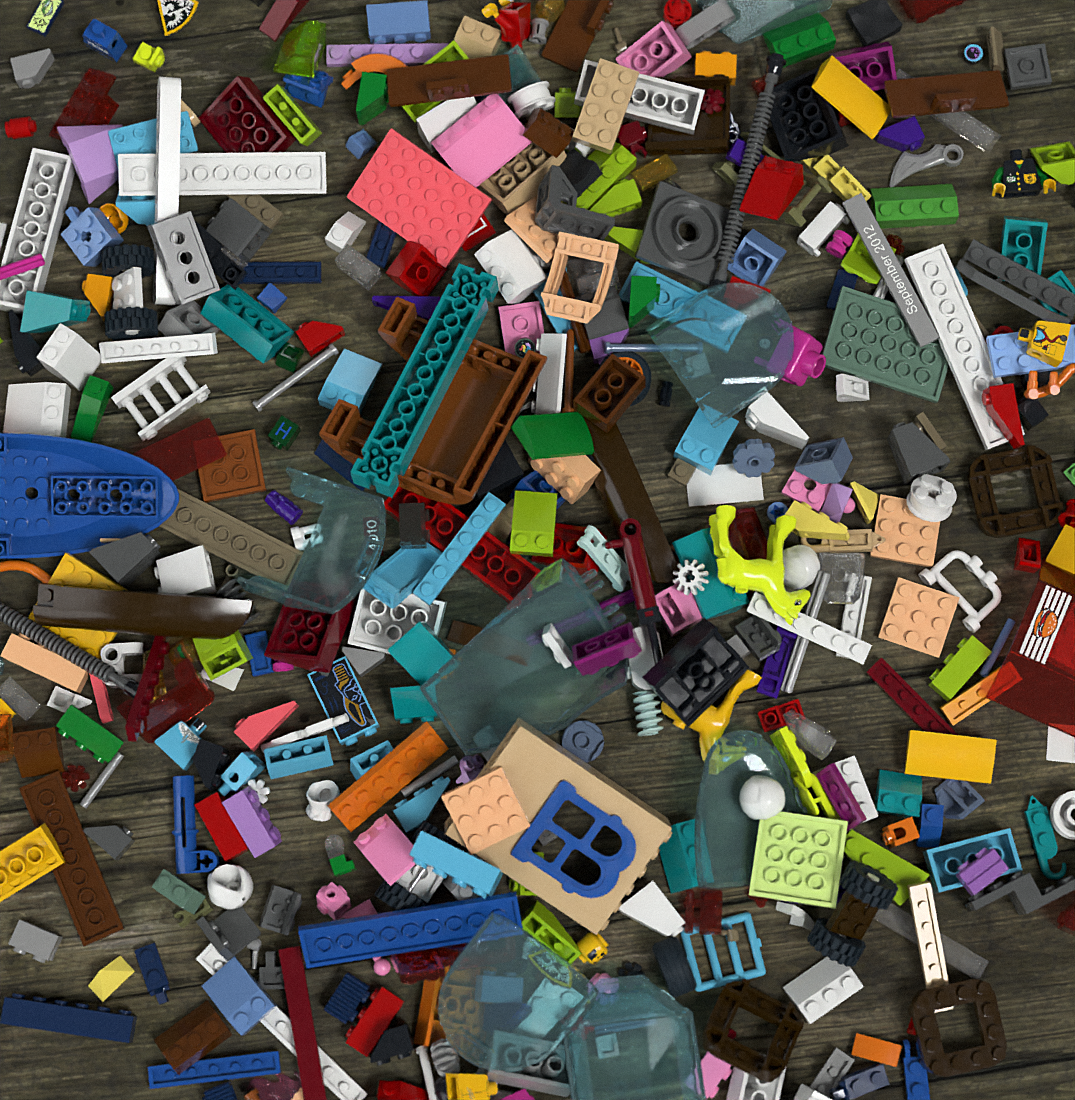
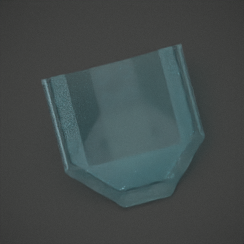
M644 975L599 979L592 991L585 997L562 1027L571 1100H706L693 1012L686 1007L684 1008L675 1001V998L663 989H659Z

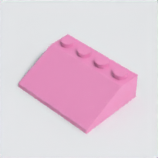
M491 94L431 143L456 174L473 186L478 187L531 144L532 141L523 136L525 127L498 94Z

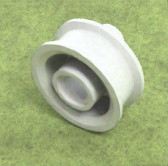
M542 81L526 86L513 93L507 99L508 103L513 105L515 109L514 115L517 118L526 117V120H529L534 109L541 108L546 111L555 106L554 102L556 99L550 95L548 90L549 82Z
M929 474L916 478L911 485V492L906 500L909 510L916 517L929 522H939L947 519L952 512V506L957 497L953 484Z
M1070 791L1060 795L1053 802L1050 809V821L1059 835L1075 840V820L1071 817V811L1075 809V791Z

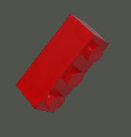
M216 792L196 803L195 807L224 860L229 862L249 851V848L222 804L227 798Z
M382 987L380 990L375 989L370 997L372 1003L368 1008L364 1007L357 1017L360 1019L356 1027L352 1025L345 1035L348 1038L345 1043L366 1057L370 1056L384 1031L387 1030L405 1002L385 987Z

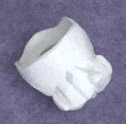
M324 780L310 785L306 794L309 801L306 808L308 817L315 821H327L331 818V809L328 805L340 795L339 788L333 781Z

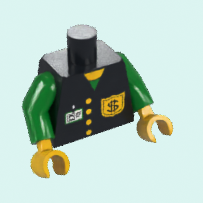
M1014 149L1009 152L1010 160L1004 161L1002 166L997 168L991 180L992 196L994 197L995 193H999V199L1038 196L1042 187L1044 194L1048 193V189L1056 192V181L1049 179L1042 169L1034 163L1033 159H1023L1021 149Z

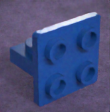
M296 64L283 77V81L286 82L285 89L292 97L318 107L324 105L328 86L334 79L326 72L315 71L305 64Z

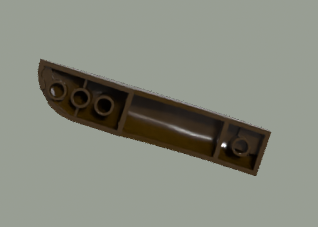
M579 392L573 394V400L579 394ZM583 417L593 441L594 453L591 454L595 459L593 463L601 469L594 480V484L617 539H621L619 528L624 520L628 518L637 520L641 525L651 579L661 584L673 583V580L678 578V576L673 574V571L679 572V569L617 424L615 423L610 431L606 433ZM627 525L624 527L627 535H634L636 533L634 526Z
M43 583L38 585L37 605H33V613L36 623L41 626L215 640L235 634L247 622L254 600Z

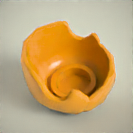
M106 203L100 207V210L106 215L118 233L121 234L128 226V215L116 207V204Z

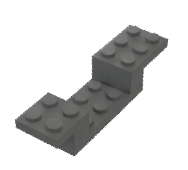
M1020 871L1007 877L1008 882L1006 883L1001 881L987 887L989 892L984 893L982 891L968 897L969 902L965 903L968 912L974 911L1008 894L1018 915H1025L1075 890V877L1073 875L1064 877L1057 881L1058 886L1054 887V885L1039 890L1031 874H1023Z

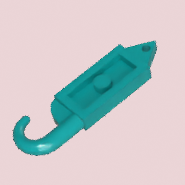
M1032 795L1029 799L1027 811L1024 813L1034 850L1043 875L1048 879L1058 880L1066 873V863H1062V869L1059 873L1050 871L1047 860L1056 855L1058 846L1047 806L1044 807Z

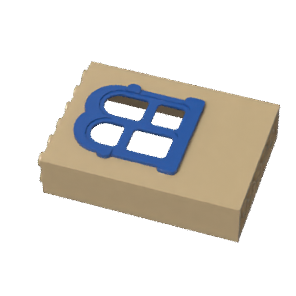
M518 717L477 777L501 766L530 823V827L475 854L597 935L600 930L603 931L609 923L608 918L612 912L616 913L619 910L622 898L631 893L634 888L633 883L637 877L641 878L644 875L649 860L656 858L660 851L658 848L662 842L668 841L672 835L671 824L663 814ZM566 800L573 802L595 818V822L582 839L576 838L552 821V818ZM450 815L444 823L445 834L467 848ZM603 826H608L616 831L622 839L620 850L612 856H604L590 846ZM544 830L551 831L565 841L564 847L553 862H547L531 850ZM577 849L599 864L601 876L596 883L592 885L580 884L561 871V865L572 850Z

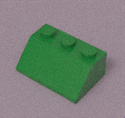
M819 12L762 34L770 54L777 53L784 56L783 59L787 62L783 68L833 50L836 43V38L829 22Z
M73 705L69 706L56 725L59 727L58 733L67 739L69 736L77 740L75 745L84 751L88 748L94 752L92 757L102 764L104 761L109 763L124 743L120 738Z

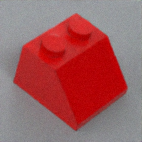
M408 241L388 268L386 274L397 285L412 295L429 296L447 268L439 264L437 258L422 244Z

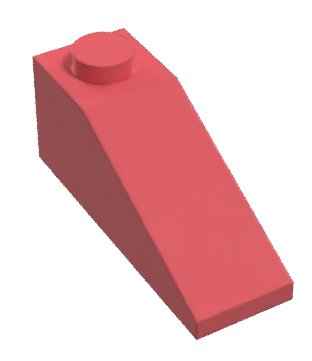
M291 701L251 715L247 719L242 718L235 725L236 730L234 733L251 750L255 751L299 705L295 701Z

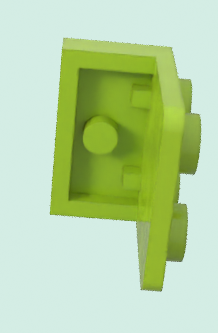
M857 234L850 250L841 262V266L848 273L862 277L865 282L877 284L882 276L859 234ZM891 247L892 250H893V252H894V254H895V252H896L897 249Z

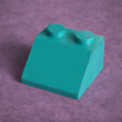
M879 770L874 803L877 813L907 818L912 817L914 819L919 818L922 802V776Z

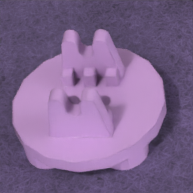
M466 755L460 760L462 774L456 780L457 784L461 782L465 784L478 776L484 767V761L479 755Z

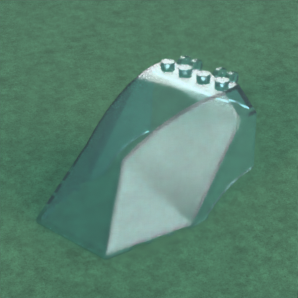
M563 558L543 568L480 633L420 686V690L466 756L489 751L491 748L499 746L518 717L544 735H552L569 726L574 719L592 705L627 685L628 658L620 660L618 664L612 667H603L595 674L582 676L574 662L566 669L561 663H558L550 646L547 647L542 640L544 626L552 623L572 652L573 645L610 631L625 621L626 616L623 613L613 617L610 621L607 616L620 608L617 603H613L602 610L592 593L604 586L603 580H597L588 587L585 582L593 579L598 574L595 569L587 571L580 576L576 568Z

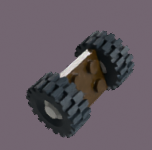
M850 861L839 882L847 890L844 892L830 919L818 918L807 937L808 942H810L809 944L815 947L816 951H820L823 956L829 957L830 960H835L840 965L844 964L847 967H854L866 947L865 942L862 941L863 936L878 910L888 909L898 891L897 885L877 869L874 870L871 866H866L861 862Z

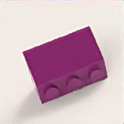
M889 41L829 54V57L831 55L834 56L873 91L885 89L884 82L887 80H897L892 45Z
M631 622L572 646L573 662L582 676L595 674L603 667H612L618 664L620 660L634 658L642 652L641 643Z

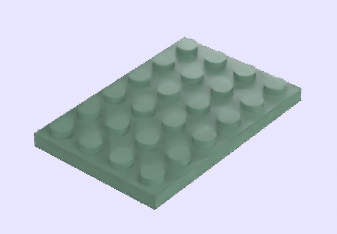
M845 286L841 287L822 351V355L826 357L825 367L937 403L949 365L938 339L920 348L896 303Z

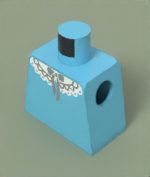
M199 718L190 727L183 721H180L154 742L183 770L187 771L193 763L192 759L198 742L202 739L199 735L207 726Z
M252 751L242 752L221 775L225 782L218 788L219 792L228 798L233 791L243 790V787L248 785V781L255 779L267 765Z

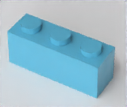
M327 735L264 749L270 779L333 766Z

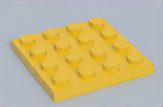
M70 553L64 554L48 584L127 590ZM32 610L28 618L36 622ZM42 626L102 660L100 655L102 648L107 644H111L117 634L115 632Z

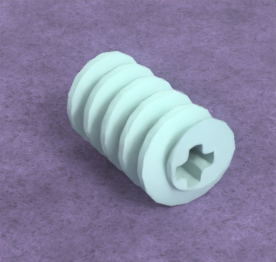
M654 691L632 693L638 696L633 699V702L640 704L634 708L635 712L640 713L635 716V719L642 721L636 725L638 729H642L637 735L651 736L659 734L658 731L664 729V726L657 725L658 722L663 720L661 717H656V714L662 712L661 709L655 708L656 705L660 704V701L654 700V697L658 695Z

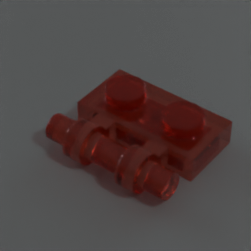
M686 890V898L683 899V906L685 907V916L683 917L685 921L683 924L685 926L684 933L692 934L693 926H699L700 935H722L723 892L701 891L700 899H695L694 891ZM694 908H700V917H693Z

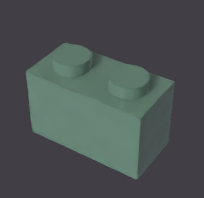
M163 869L152 886L153 889L192 914H195L206 897L165 869Z

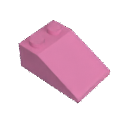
M661 21L615 59L619 65L638 71L640 74L651 77H664L678 69L692 56L673 27Z
M387 814L378 818L368 830L361 833L354 841V844L390 886L415 865L412 862L414 858L409 855L414 845Z

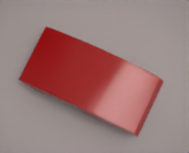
M799 699L757 712L764 733L806 719Z

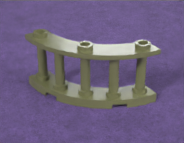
M742 132L740 134L746 141L745 143H748V136L751 132ZM764 144L761 146L762 151L760 152L763 156L781 159ZM731 161L716 162L712 169L729 186L732 184L736 186L737 179H739L738 174L734 171L736 164ZM803 171L804 185L797 195L805 186L811 189L796 207L788 205L781 217L786 219L785 222L787 224L802 227L806 222L802 216V211L818 192L831 193L833 191L823 176L812 175Z

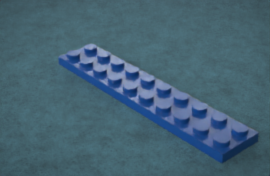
M511 892L492 895V897L486 896V898H473L299 926L298 932L306 968L519 935L523 934V926L517 893Z

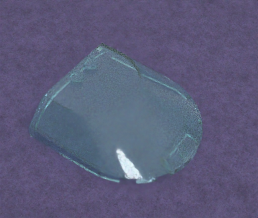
M725 283L707 288L645 328L713 428H716L773 388L785 374V369L789 360L791 361L794 351V329L783 305L769 292L745 283Z
M491 911L453 962L443 979L438 1001L439 1020L448 1042L465 1060L490 1071L494 1069L515 1072L524 1070L525 1067L535 1063L538 1064L551 1055L583 1015L599 991L581 971L510 919Z

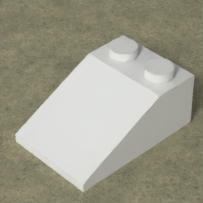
M767 391L748 407L745 421L751 429H756L759 433L799 449L805 448L809 436Z

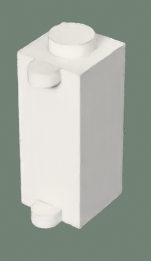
M830 201L801 233L797 244L812 256L818 257L821 254L818 249L842 222L845 224L849 223L850 220L846 217L843 207Z

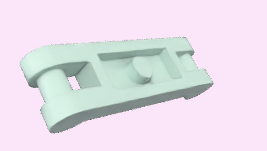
M588 525L584 531L585 535L581 536L577 541L578 546L589 554L613 583V588L622 592L626 587L625 583L627 580H630L627 565L614 549L605 548L606 539L594 526Z

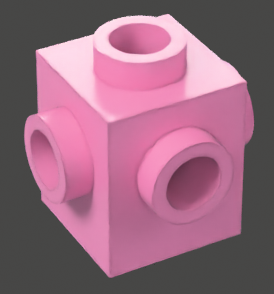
M333 882L323 886L316 895L317 908L322 914H328L333 920L339 919L351 908V902L346 890L340 885L337 887Z

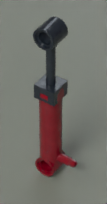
M628 518L621 523L619 528L621 539L606 542L605 548L623 547L639 627L647 626L654 663L656 664L662 658L655 623H659L662 620L654 593L641 533V525L637 520ZM632 525L635 527L636 533L634 535H627L624 527Z

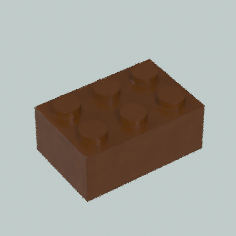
M611 354L573 400L574 410L608 433L646 387V377L614 354Z

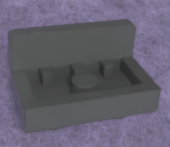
M752 614V617L736 625L734 628L736 634L758 662L780 649L781 635L770 626L767 620Z
M272 885L258 926L288 936L295 925L294 917L296 911L302 905V894Z

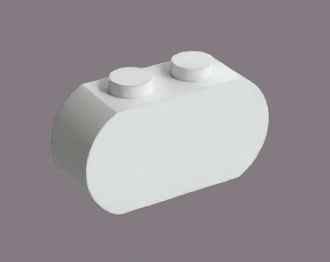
M638 627L634 630L641 643L642 652L636 657L628 659L629 666L625 667L627 679L632 680V685L640 691H653L642 678L655 665L647 627ZM657 632L658 641H659L660 650H661V655H662V657H663L662 647H661V642H660V636H659V633Z

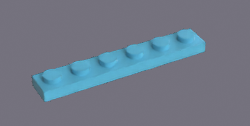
M488 492L413 591V594L431 606L506 507V504Z

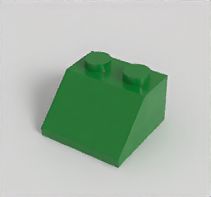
M362 72L356 107L359 125H365L386 110L387 102H389L387 75Z
M631 276L629 327L635 326L654 309L655 302H659L660 284H656L657 277Z

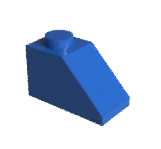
M921 803L920 817L917 822V831L920 837L917 838L916 846L939 847L943 828L944 805Z

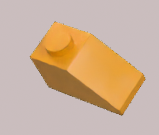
M88 274L87 280L83 281L82 291L105 322V314L107 311H111L114 295L112 290L113 278Z

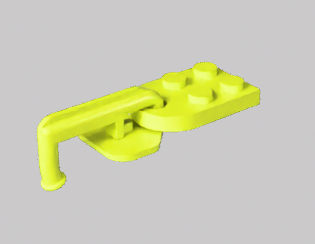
M787 726L769 735L793 780L796 798L807 816L818 815L819 810L816 803H819L826 818L841 820L817 776L810 773L805 762L806 756L802 749H798L793 731L791 729L788 730ZM812 787L817 798L813 799L808 788Z

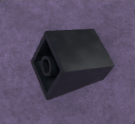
M504 440L473 498V501L477 499L479 504L488 492L497 496L518 485L520 480L523 479V471L506 440Z

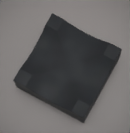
M868 0L848 9L845 16L863 46L880 43L900 32L903 26L893 13L887 0Z
M574 148L568 152L567 157L559 166L576 190L577 198L603 174L596 162L585 158Z

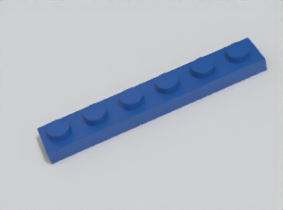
M279 1051L200 1060L180 1075L175 1072L170 1064L148 1067L150 1089L281 1073Z

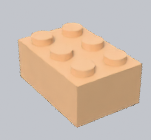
M586 455L534 460L530 457L527 461L571 505L588 492L601 471Z

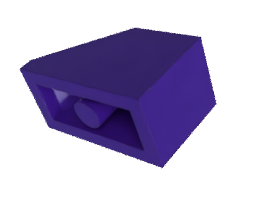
M915 116L880 130L875 137L877 143L902 152L919 149L925 139Z

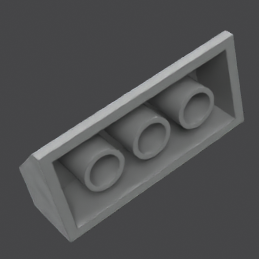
M494 1030L485 1059L484 1074L488 1076V1081L490 1082L494 1081L499 1084L568 1097L575 1087L579 1047Z

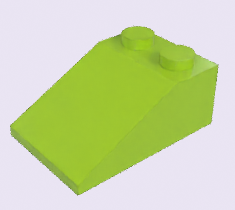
M515 490L510 554L553 557L557 493Z

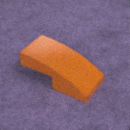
M856 1033L851 1055L897 1067L902 1046Z

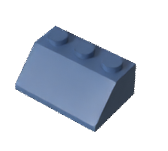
M427 0L366 5L371 44H386L388 42L403 44L406 41L424 42L427 39H431Z

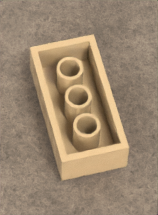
M600 58L572 136L573 142L611 155L639 77L638 71Z

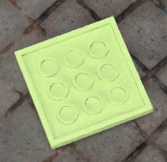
M780 812L765 820L760 819L749 896L835 909L837 906L848 821Z

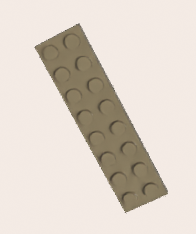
M178 489V505L172 515L159 526L160 528L197 547L203 545L209 553L288 592L289 587L307 557L306 553Z

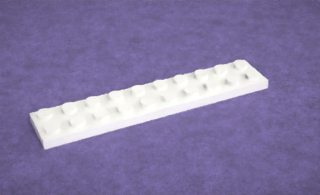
M326 152L180 153L179 195L327 194ZM118 154L119 196H155L156 154Z
M944 244L904 259L926 313L939 335L938 341L985 450L1008 442L986 411V406L982 403L983 390L989 386L1003 385L1001 377H993L987 344Z

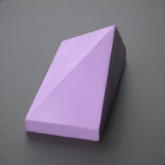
M840 483L832 484L821 512L829 516L830 521L834 523L840 522L853 489Z

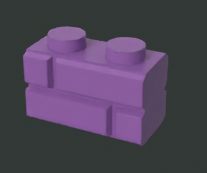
M983 848L975 854L977 859L971 863L967 860L958 867L959 872L955 875L971 896L977 894L1009 869L994 848L989 850Z

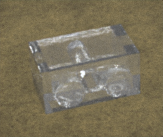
M349 244L335 258L336 266L368 291L382 276L378 266Z

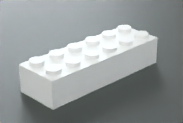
M585 60L574 104L584 105L598 65L597 62ZM639 73L625 117L693 135L705 90Z

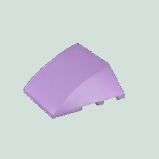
M122 125L56 127L82 184L81 188L88 204L119 179V171L108 131L123 127Z

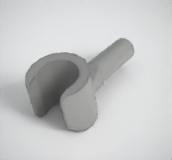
M257 938L247 945L248 949L253 950L251 969H257V957L262 944L261 940Z

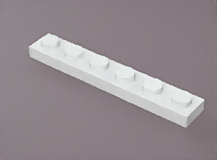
M215 332L99 343L101 363L218 353Z
M754 592L746 610L753 615L860 664H864L872 647L869 643L799 612L797 619H793V624L790 626L785 618L775 613L766 597L757 592Z

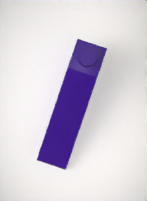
M373 296L372 303L374 306L389 310L396 297L414 303L418 317L429 321L441 297Z

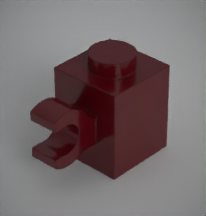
M638 120L621 126L616 139L617 143L631 151V154L635 157L637 152H641L643 157L646 158L647 152L643 146H645L647 133L644 126H640Z

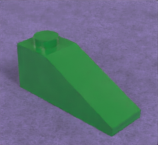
M91 375L89 376L79 404L71 434L72 439L93 441L114 389L110 382Z

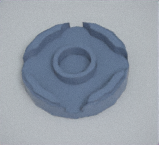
M577 721L565 729L562 736V747L588 763L595 760L601 754L604 747V737L601 730L594 723Z

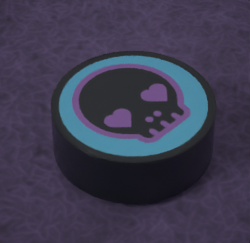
M975 43L968 44L962 53L963 60L969 65L980 63L984 55L982 47Z

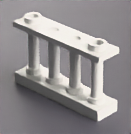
M185 357L165 358L111 397L119 409L126 407L140 425L142 430L138 432V435L143 441L155 437L159 429L197 402L202 403L208 398V394L211 393L206 384L200 388L185 369L184 362L187 361ZM173 370L180 374L193 392L184 400L167 379V375ZM156 382L163 386L176 404L167 412L150 391V387ZM138 395H143L159 416L151 424H148L133 403V399Z

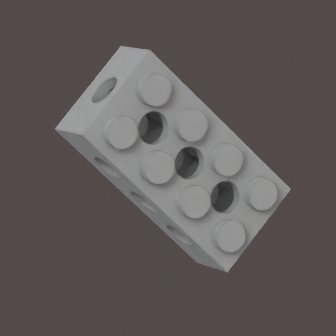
M191 211L180 213L147 226L176 304L182 305L220 290ZM175 233H177L180 237V240L177 244L173 241V235ZM182 253H185L187 256L185 263H182L180 260ZM190 272L194 275L192 283L188 281V274Z

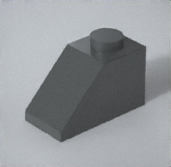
M116 825L89 827L83 830L84 833L115 860H119L135 842L132 838L133 833L125 826L122 828Z

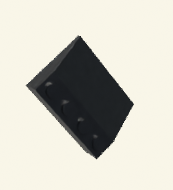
M818 68L773 88L772 94L775 95V100H773L774 105H772L773 108L770 110L771 115L769 116L786 161L795 162L830 155L849 146L834 106L811 87L819 71Z

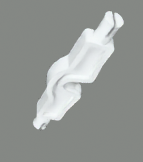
M344 713L343 715L313 724L304 730L295 731L262 744L261 750L264 753V749L309 738L349 722V717L347 713Z

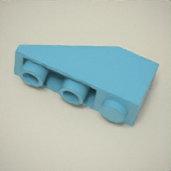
M442 776L432 782L433 786L427 790L422 788L414 793L415 797L409 801L404 799L395 805L396 809L393 812L407 834L417 829L423 820L427 822L441 800V795L446 792L451 784L449 777L444 779Z

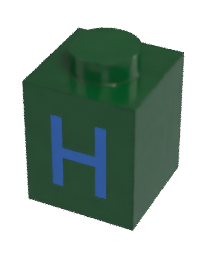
M281 415L268 435L271 441L270 444L278 450L283 448L288 451L301 432V429L297 424Z

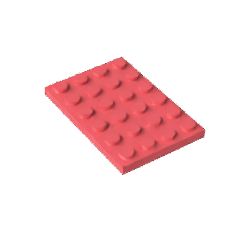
M393 128L389 130L347 195L349 200L407 241L422 244L437 258V262L445 268L449 266L493 200Z

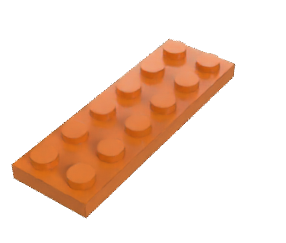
M426 721L333 800L328 807L346 828L352 832L449 748Z

